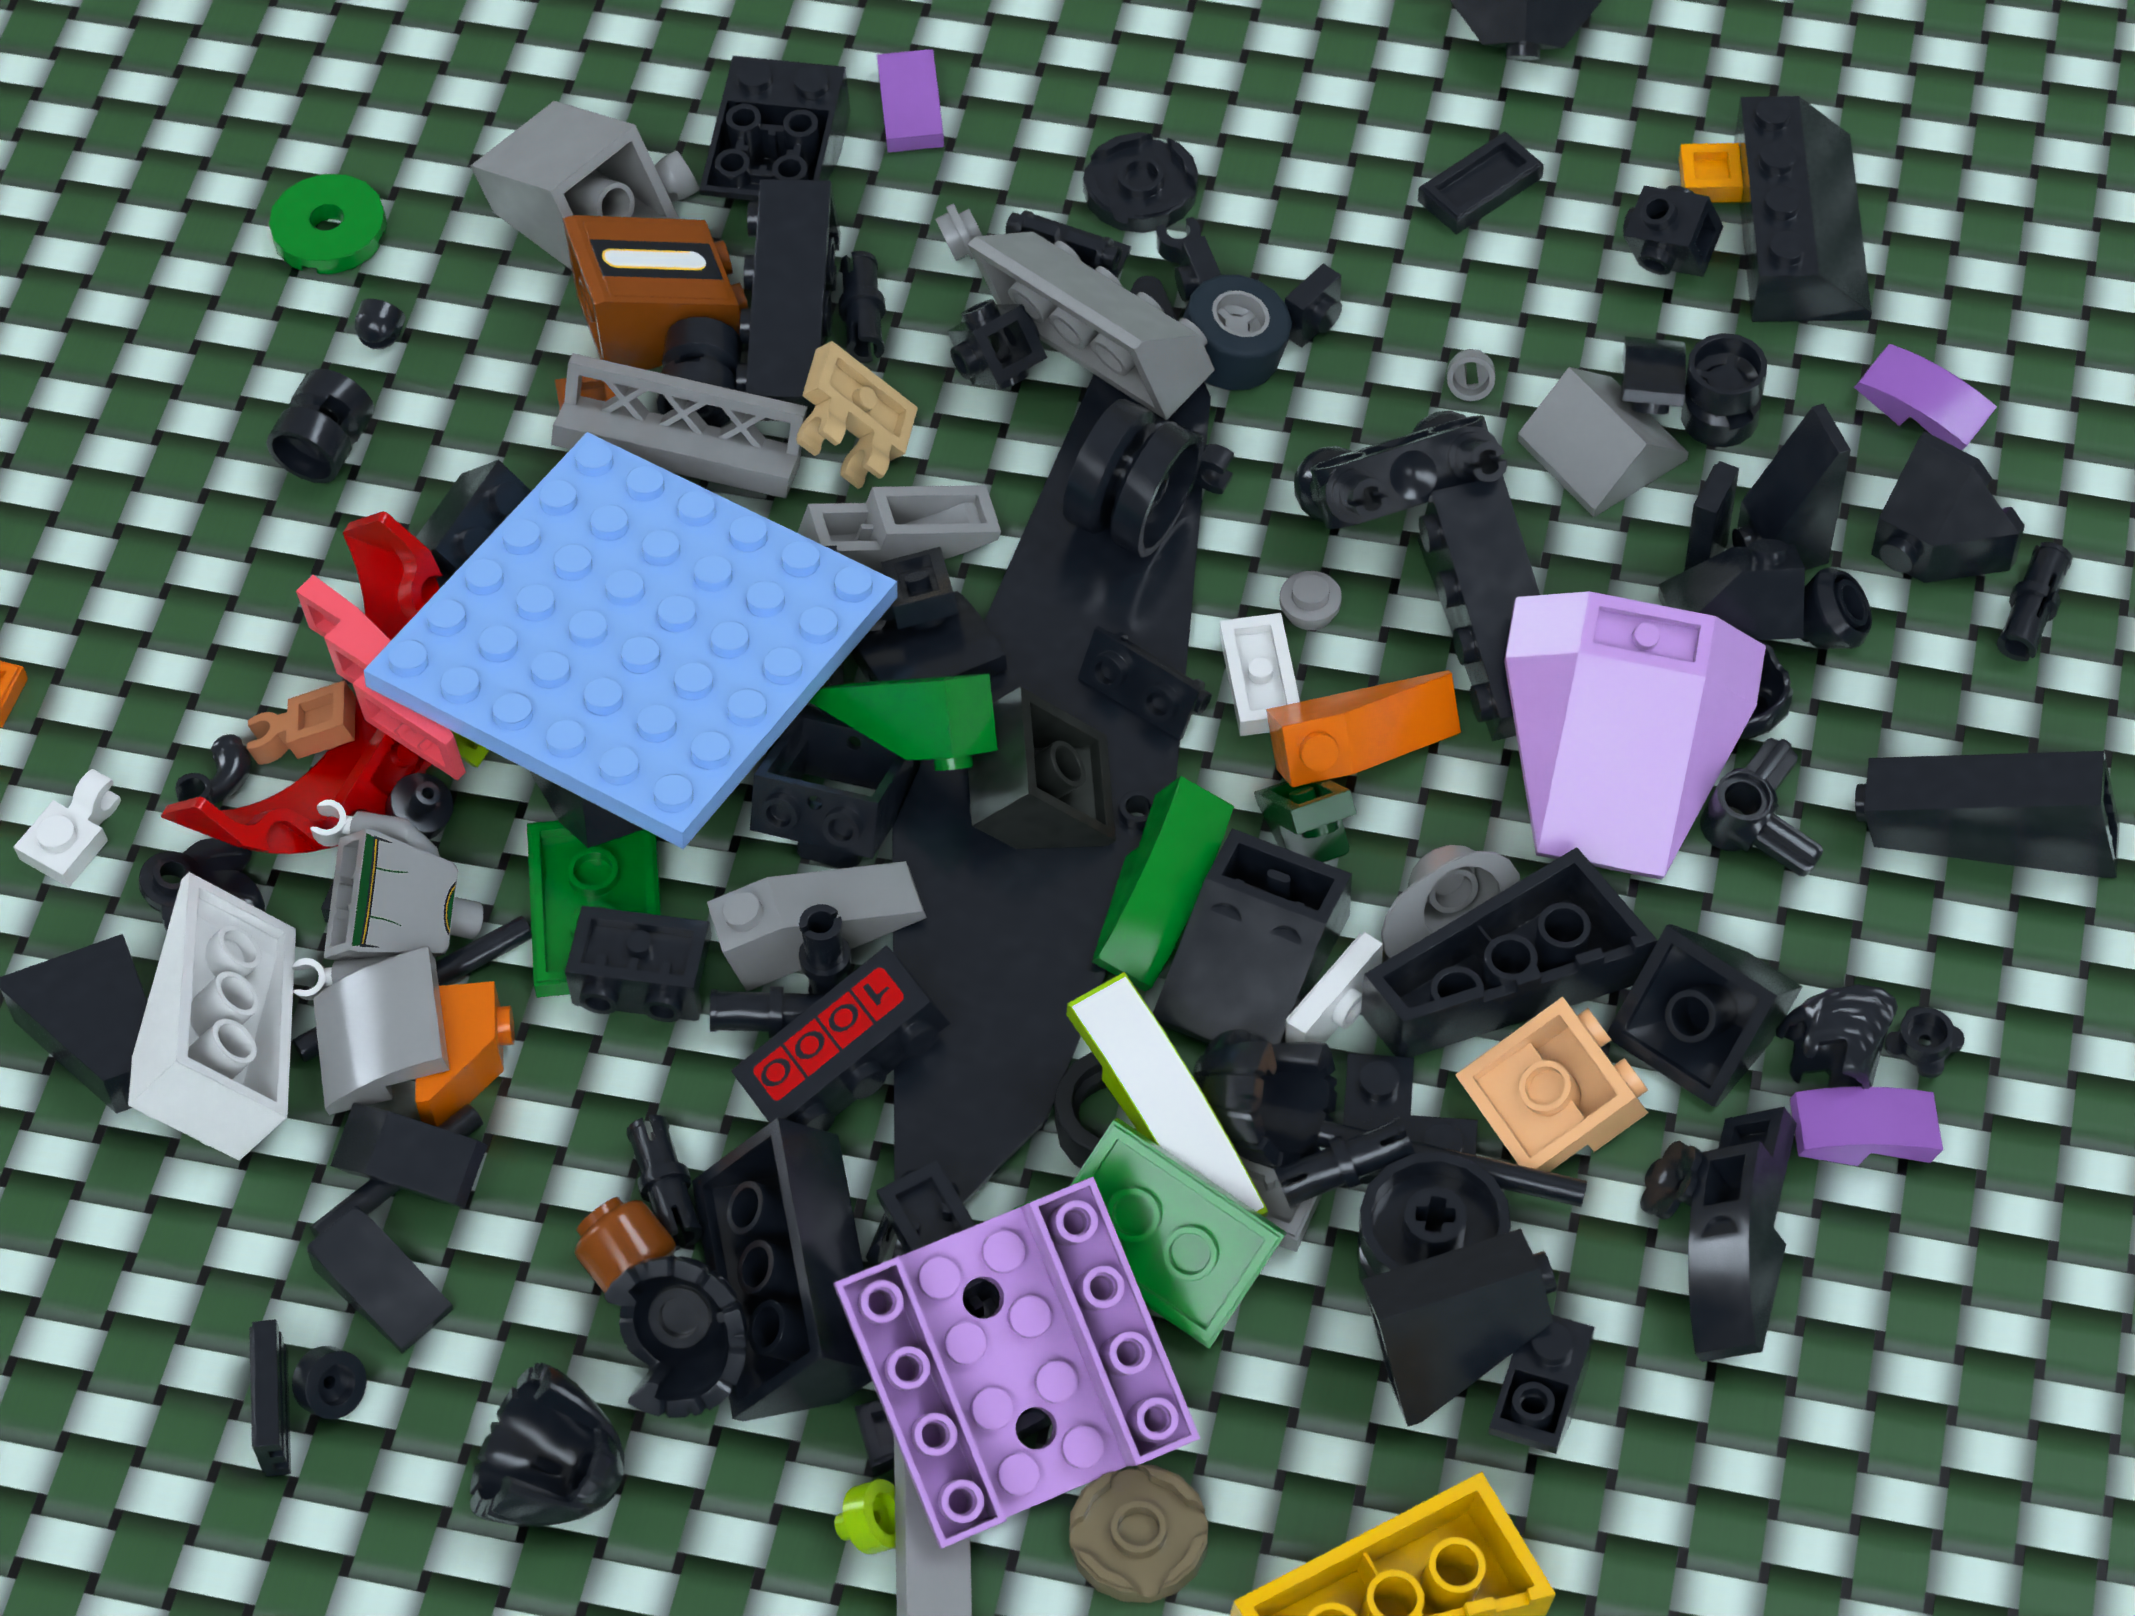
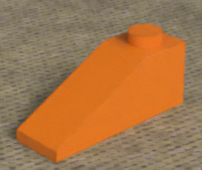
M1449 670L1266 709L1276 770L1291 787L1352 775L1461 733L1452 672Z

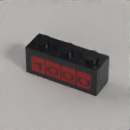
M886 945L738 1064L731 1072L769 1123L778 1117L827 1131L839 1113L855 1100L866 1098L875 1093L884 1084L887 1075L907 1058L918 1056L927 1051L936 1042L939 1033L951 1023L909 969Z

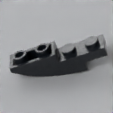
M1785 1107L1725 1118L1718 1149L1702 1152V1161L1697 1171L1698 1184L1692 1197L1688 1245L1690 1316L1694 1350L1701 1362L1763 1352L1786 1243L1775 1230L1774 1223L1797 1123Z

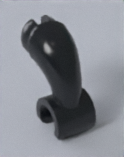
M226 734L214 741L211 751L216 762L217 771L213 779L209 780L200 773L185 774L178 779L175 790L179 802L203 797L216 807V803L230 797L245 783L251 771L252 758L239 736Z

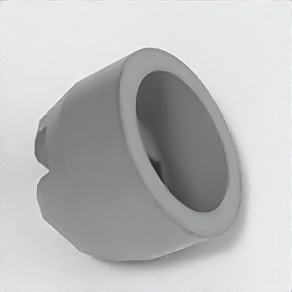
M677 150L663 157L654 165L671 201L676 202L686 199L699 191V185L694 175Z
M1467 349L1458 352L1450 361L1447 369V383L1450 391L1464 401H1477L1486 397L1492 391L1495 384V367L1489 356L1477 349ZM1466 363H1476L1478 383L1467 384Z

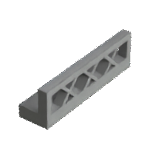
M573 353L568 362L564 404L553 424L551 445L571 449L589 432L672 473L786 499L800 465L802 446L797 443V434L806 419L808 407ZM582 376L604 381L616 396L607 401L581 396ZM647 391L663 394L674 409L664 415L649 412L637 397ZM706 404L720 407L733 422L723 428L710 426L704 422L696 410ZM764 418L790 423L788 443L765 438L754 424Z

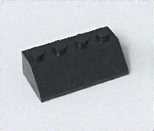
M1800 96L1740 97L1734 143H1739L1744 186L1740 202L1752 322L1870 320L1872 310L1850 134Z
M777 1117L692 1180L698 1220L703 1229L702 1243L706 1264L709 1265L711 1270H716L730 1283L737 1294V1300L742 1304L747 1322L748 1344L746 1362L737 1384L733 1385L732 1391L728 1395L732 1419L739 1421H748L838 1404L872 1381L833 1285L834 1282L864 1271L839 1137L837 1134Z

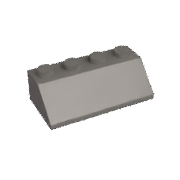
M1035 232L975 236L968 244L996 304H1023L1026 312L1032 317L1037 326L1040 340L1165 420L1213 373L1214 367L1205 349L1207 339L1194 323L1186 318H1181L1179 321L1171 318L1164 313L1163 309L1152 297L1144 292L1134 295L1123 288L1119 280L1106 268L1098 266L1094 270L1083 263L1075 251L1062 241L1052 244Z

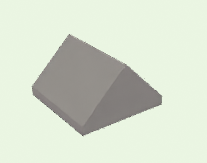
M1572 367L1566 370L1519 431L1517 439L1593 517H1596L1687 461L1689 453L1650 414L1633 411V402L1622 401L1621 386L1611 376Z

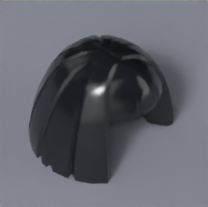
M1233 1029L1217 1035L1208 1044L1203 1055L1196 1061L1193 1077L1238 1155L1254 1163L1274 1169L1275 1167L1285 1166L1321 1151L1320 1147L1316 1146L1322 1120L1333 1122L1334 1119L1329 1113L1335 1111L1337 1092L1334 1090V1087L1337 1085V1079L1330 1075L1336 1069L1328 1044L1321 1042L1272 1044L1268 1041H1259L1253 1033H1248V1030Z
M674 1255L645 1259L637 1262L634 1266L628 1267L611 1283L604 1297L608 1303L621 1306L619 1326L623 1341L631 1354L648 1365L647 1374L630 1395L628 1403L652 1415L660 1416L666 1413L668 1418H686L691 1413L696 1416L702 1414L705 1408L711 1410L719 1405L731 1393L733 1385L737 1384L747 1357L748 1328L742 1304L737 1300V1294L730 1283L716 1270H711L709 1265L696 1259L684 1256L676 1257Z
M542 1362L540 1364L536 1363L534 1368L529 1367L518 1378L517 1388L512 1387L496 1413L499 1422L491 1423V1434L484 1439L478 1455L481 1463L475 1466L471 1480L470 1494L473 1497L470 1499V1508L473 1514H476L475 1516L482 1519L513 1526L537 1527L556 1525L584 1518L604 1508L615 1496L623 1480L624 1451L620 1437L608 1417L576 1382L558 1369Z

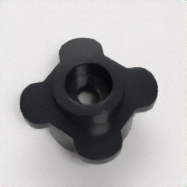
M1916 1006L1907 1010L1898 1032H1891L1886 1036L1885 1050L1891 1057L1904 1058L1915 1065L1921 1076L1934 1078L1943 1073L1944 1061L1951 1052H1958L1962 1049L1965 1039L1963 1032L1958 1027L1953 1026L1951 1020L1943 1012L1934 1008ZM1925 1039L1930 1041L1931 1044L1923 1046L1918 1040Z

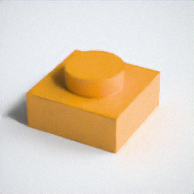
M1739 143L1680 145L1679 168L1681 187L1687 188L1698 195L1709 196L1712 203L1741 202L1744 186Z

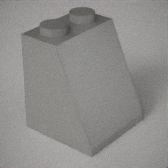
M553 101L470 165L493 213L570 270H572L563 223V218L587 215L679 219L635 124L557 101Z

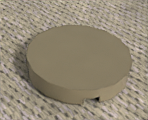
M1137 1465V1469L1117 1470L1103 1474L1100 1478L1092 1481L1082 1489L1070 1512L1069 1548L1079 1573L1098 1592L1122 1602L1151 1603L1176 1594L1196 1577L1207 1555L1208 1520L1199 1494L1180 1475L1156 1465Z

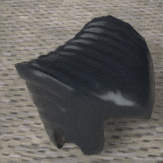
M1857 984L1828 989L1825 992L1808 998L1804 1003L1792 1010L1776 1029L1777 1037L1781 1039L1785 1037L1794 1042L1793 1058L1789 1068V1074L1792 1079L1799 1084L1802 1074L1826 1071L1829 1075L1828 1088L1862 1087V1089H1869L1872 1087L1884 1039L1898 1009L1896 999L1883 988Z

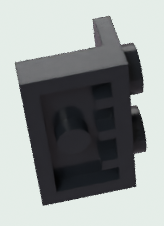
M582 906L565 969L572 1003L597 1014H611L615 1011L644 1014L661 1022H675L679 1019L699 1020L702 1009L699 987L712 937L710 922Z

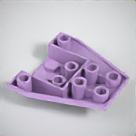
M1590 591L1516 597L1504 663L1536 855L1558 859L1577 847L1594 867L1662 880L1757 706L1766 646L1720 618L1703 613Z

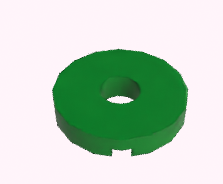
M322 174L303 179L282 193L272 206L269 228L277 254L291 267L303 271L302 266L316 268L317 274H335L354 269L373 257L380 247L379 240L383 236V232L386 233L387 220L379 194L365 181L343 174ZM335 219L341 221L340 225L334 229L319 230L315 228L320 222Z

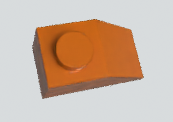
M494 981L439 986L450 1070L415 1079V1102L421 1122L438 1127L464 1105L470 1104L504 1071L503 1046L514 1045V1019L511 1005L500 1006Z

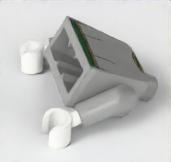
M324 800L317 805L320 815L339 819L338 824L329 830L310 827L313 838L319 844L329 847L338 845L324 950V959L336 961H334L332 967L324 968L319 962L311 958L297 960L292 965L293 970L316 969L319 978L317 984L312 989L292 990L293 993L302 999L313 1000V997L337 981L382 960L427 946L434 957L441 956L446 953L449 947L450 935L474 939L478 935L483 921L482 904L477 901L455 897L458 876L456 865L449 860L441 858L438 848L408 819L357 811L354 816H348L343 806L334 800Z

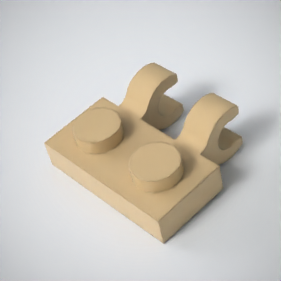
M833 341L817 348L802 395L813 403L815 408L801 425L797 434V443L816 456L821 451L824 439H827L835 446L839 445L847 429L859 440L844 459L840 475L859 489L863 487L868 471L880 479L886 474L890 461L905 454L918 407Z

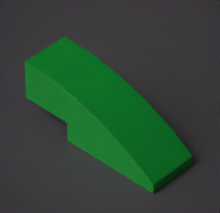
M1182 776L1155 794L1139 847L1125 857L1092 963L1116 976L1125 972L1132 984L1145 992L1153 987L1194 909L1205 878L1215 861L1234 809L1232 804Z

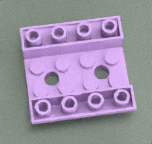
M1094 1177L833 1283L940 1549L1007 1521L1006 1518L1094 1481L1103 1474L1111 1471L1115 1472L1127 1466L1140 1465L1200 1439ZM973 1279H986L993 1283L999 1291V1307L987 1319L972 1316L963 1304L964 1289ZM1028 1408L1042 1410L1049 1416L1052 1422L1051 1438L1047 1444L1039 1449H1030L1024 1446L1016 1434L1017 1419Z

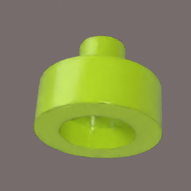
M876 1479L849 1489L843 1500L842 1513L837 1514L835 1517L834 1526L837 1535L844 1541L851 1540L858 1550L868 1555L896 1548L895 1486L887 1480Z

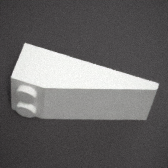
M190 872L182 878L132 1055L128 1106L239 1161L287 1118L293 1005L292 990L294 983L292 965L295 962L296 928Z

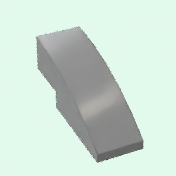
M986 485L872 487L866 503L808 504L797 533L823 546L837 545L838 553L884 574L881 565L883 561L937 547L941 548L943 558L948 559L998 540L1001 529Z

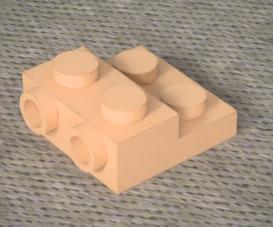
M1564 997L1558 999L1455 1074L1517 1164L1551 1172L1586 1145H1589L1594 1152L1648 1114V1111L1638 1099V1097L1648 1091L1642 1080L1625 1058L1613 1065L1601 1048L1611 1041L1604 1028L1589 1008L1577 1015Z

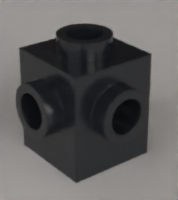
M1643 186L1636 206L1631 207L1626 214L1623 235L1639 266L1645 270L1659 275H1667L1673 271L1704 277L1724 226L1709 196L1695 194L1681 186H1668L1666 189Z
M994 299L983 301L965 310L961 314L964 322L947 331L954 345L950 349L953 363L965 379H970L972 385H995L996 390L1008 388L1025 379L1029 375L1027 372L1028 368L1048 358L1039 340L1040 336L1037 326L1032 317L1026 312L1023 304H995Z

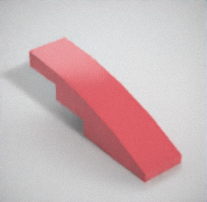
M312 575L296 590L307 624L310 629L324 637L336 673L353 684L365 721L458 781L466 771L452 731L366 687L363 670L391 640L359 608Z

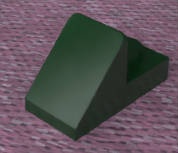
M1331 780L1291 787L1287 781L1254 792L1257 804L1278 846L1320 862H1326L1349 852L1350 846L1342 819L1357 814L1350 789Z

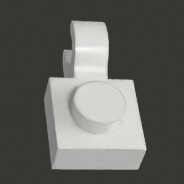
M91 769L77 784L69 808L53 800L13 847L19 859L69 888L108 842L103 828L99 825L115 812L121 802L120 796L109 791L114 784L113 780Z

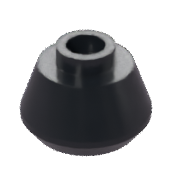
M1830 567L1820 570L1805 585L1803 638L1800 639L1807 643L1810 642L1819 649H1852L1861 646L1872 626L1871 609L1863 589L1855 578L1845 571Z

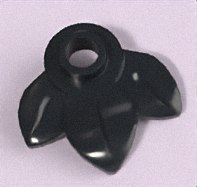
M215 838L204 839L194 843L183 853L167 851L155 854L143 864L140 870L138 881L140 892L153 909L161 912L166 931L168 930L181 882L175 884L168 883L161 877L165 875H172L182 879L190 872L265 912V903L260 890L242 872L251 859V850L239 848Z

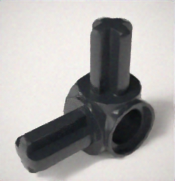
M1769 738L1763 743L1745 768L1733 769L1721 778L1702 813L1700 827L1704 837L1717 848L1726 851L1743 849L1748 852L1754 845L1798 876L1805 877L1813 870L1821 858L1823 848L1775 815L1779 808L1775 791L1797 763L1798 755L1791 749L1792 744L1787 740L1781 739L1778 741ZM1729 807H1733V808H1735V809H1738V810L1741 811L1744 815H1740V814L1734 812V811H1733L1732 809H1730Z

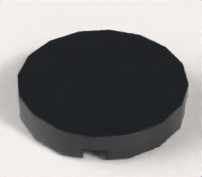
M1136 132L1120 135L1098 146L1091 155V162L1087 168L1085 167L1083 175V192L1088 208L1102 222L1122 231L1145 233L1155 231L1159 225L1164 224L1166 228L1183 219L1195 204L1198 191V171L1193 156L1180 143L1167 138V143L1161 140H1153L1152 133Z

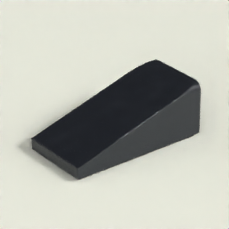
M358 1206L350 1208L310 1242L307 1247L314 1271L402 1354L453 1310L452 1304Z

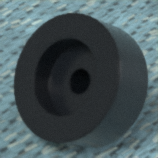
M413 773L400 779L387 798L385 812L388 816L408 819L428 839H432L443 830L453 812V798L448 787L440 779L426 773Z
M320 1346L306 1353L297 1364L292 1379V1390L297 1403L304 1410L326 1419H338L350 1414L361 1402L367 1385L366 1371L362 1362L355 1355L333 1346Z

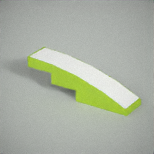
M1126 973L1119 974L1067 1004V1017L1103 1067L1101 1079L1137 1131L1263 1217H1267L1268 1209L1228 1135L1167 1034Z

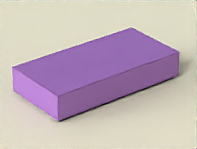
M933 49L877 54L887 152L944 147Z

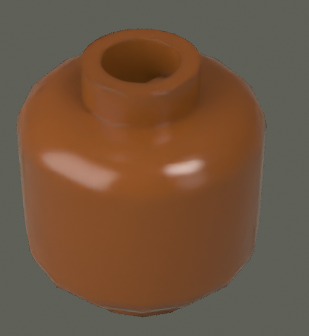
M614 1197L591 1212L576 1229L581 1236L575 1247L576 1258L604 1293H606L611 1283L628 1267L634 1266L637 1262L648 1258L672 1256L676 1252V1244L671 1235L647 1205L640 1200L623 1203L619 1197Z

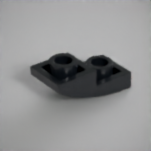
M1625 336L1622 357L1624 367L1621 387L1622 401L1633 402V411L1655 415L1669 414L1670 406L1684 407L1686 383L1685 342Z

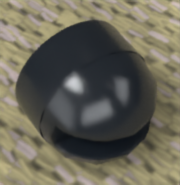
M365 299L361 301L355 317V331L365 346L371 349H385L394 344L400 336L406 317L399 308L388 302L378 299Z

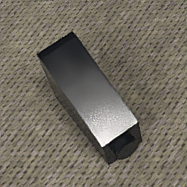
M120 934L1 976L0 990L14 1022L116 1114L131 1109L132 1107L128 1106L132 1055L148 1000L124 935Z
M1521 1228L1362 1280L1390 1386L1407 1427L1423 1422L1553 1323L1547 1294L1557 1291L1552 1267L1545 1251L1532 1253Z

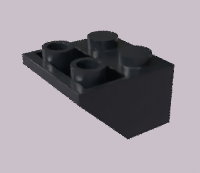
M500 460L464 472L456 480L416 538L431 551L439 569L452 576L525 499L531 490Z

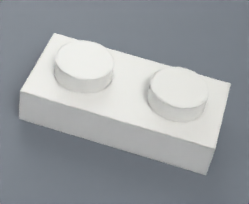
M1275 613L1220 621V639L1240 736L1269 733L1266 709L1300 702L1282 614Z

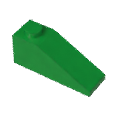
M989 674L841 684L820 688L810 700V703L907 761L933 759L935 771L973 767L972 755L998 751Z

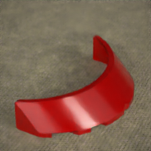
M382 511L349 522L343 531V535L357 570L365 615L392 640L440 589L436 578L441 577L442 574L431 551L390 514ZM356 696L355 740L328 750L305 775L292 785L262 801L221 811L203 797L188 799L167 805L161 814V818L236 847L256 852L272 854L314 852L332 847L319 844L313 838L310 827L329 830L334 828L339 822V819L336 817H327L318 813L317 805L324 800L339 802L348 816H354L357 811L386 815V801L397 782L409 774L426 773V770L432 764L365 721Z

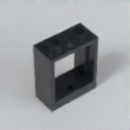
M806 705L785 729L754 774L750 830L873 859L897 819L920 767V760L907 761L824 710ZM849 737H857L861 741V745H853ZM805 774L873 789L875 792L871 797L802 781L801 779ZM810 796L819 797L822 803L810 800Z

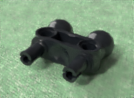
M1451 410L1439 411L1423 418L1417 423L1412 433L1353 452L1339 446L1321 447L1310 453L1303 459L1294 476V494L1301 509L1312 519L1324 522L1326 529L1344 528L1427 503L1431 491L1480 480L1485 482L1495 481L1506 472L1507 459L1501 458L1500 455L1505 454V452L1497 443L1496 438L1488 431L1484 416L1466 417Z

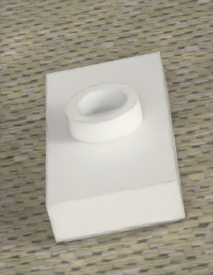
M1365 931L1362 935L1359 934L1286 1018L1285 1043H1325L1339 1026L1346 1029L1357 1019L1361 1012L1364 974L1382 964V942Z

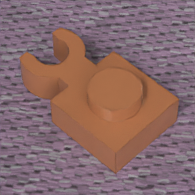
M343 680L289 698L287 712L279 715L273 712H264L248 720V727L254 733L257 740L248 742L246 748L257 764L263 765L278 760L289 749L297 759L354 741L356 696L346 681Z

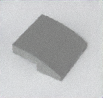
M428 946L365 967L337 981L313 997L325 1110L329 1115L351 1110L353 1103L367 1106L393 1099L391 1085L450 1070L436 959Z

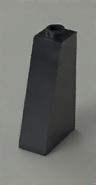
M2104 751L1869 758L1866 784H1857L1856 817L1858 822H1867L1874 847L2101 878H2117L2120 823Z

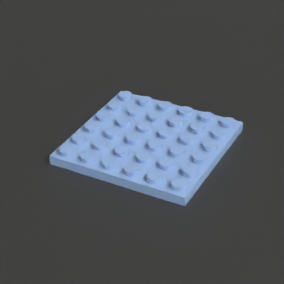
M587 432L363 670L366 687L684 849L898 598L897 581Z

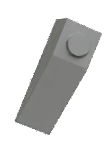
M907 862L766 877L708 901L707 905L722 953L746 991L748 992L801 970L798 956L803 938L799 928V920L802 913L810 906L826 904L838 911L837 917L841 916L842 937L848 942L850 949L926 919L927 917Z

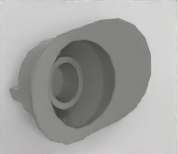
M1446 845L1433 849L1424 855L1412 869L1407 889L1395 899L1385 916L1381 931L1384 952L1389 959L1516 884L1520 881V874L1510 859L1496 852L1474 851L1462 845Z

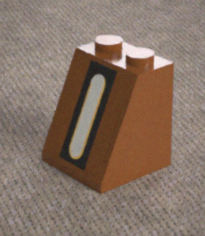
M572 215L563 218L576 295L601 360L645 370L663 366L662 357L665 336L669 327L679 320L690 317H708L722 321L734 328L740 336L741 310L749 309L745 293L740 282L730 284L727 275L733 274L727 247L723 240L713 241L706 220Z

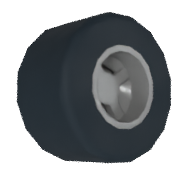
M1219 275L1202 282L1191 294L1183 318L1194 323L1207 339L1205 349L1214 367V371L1204 382L1226 390H1249L1265 383L1277 370L1289 340L1292 326L1288 307L1276 291L1259 280L1242 275Z

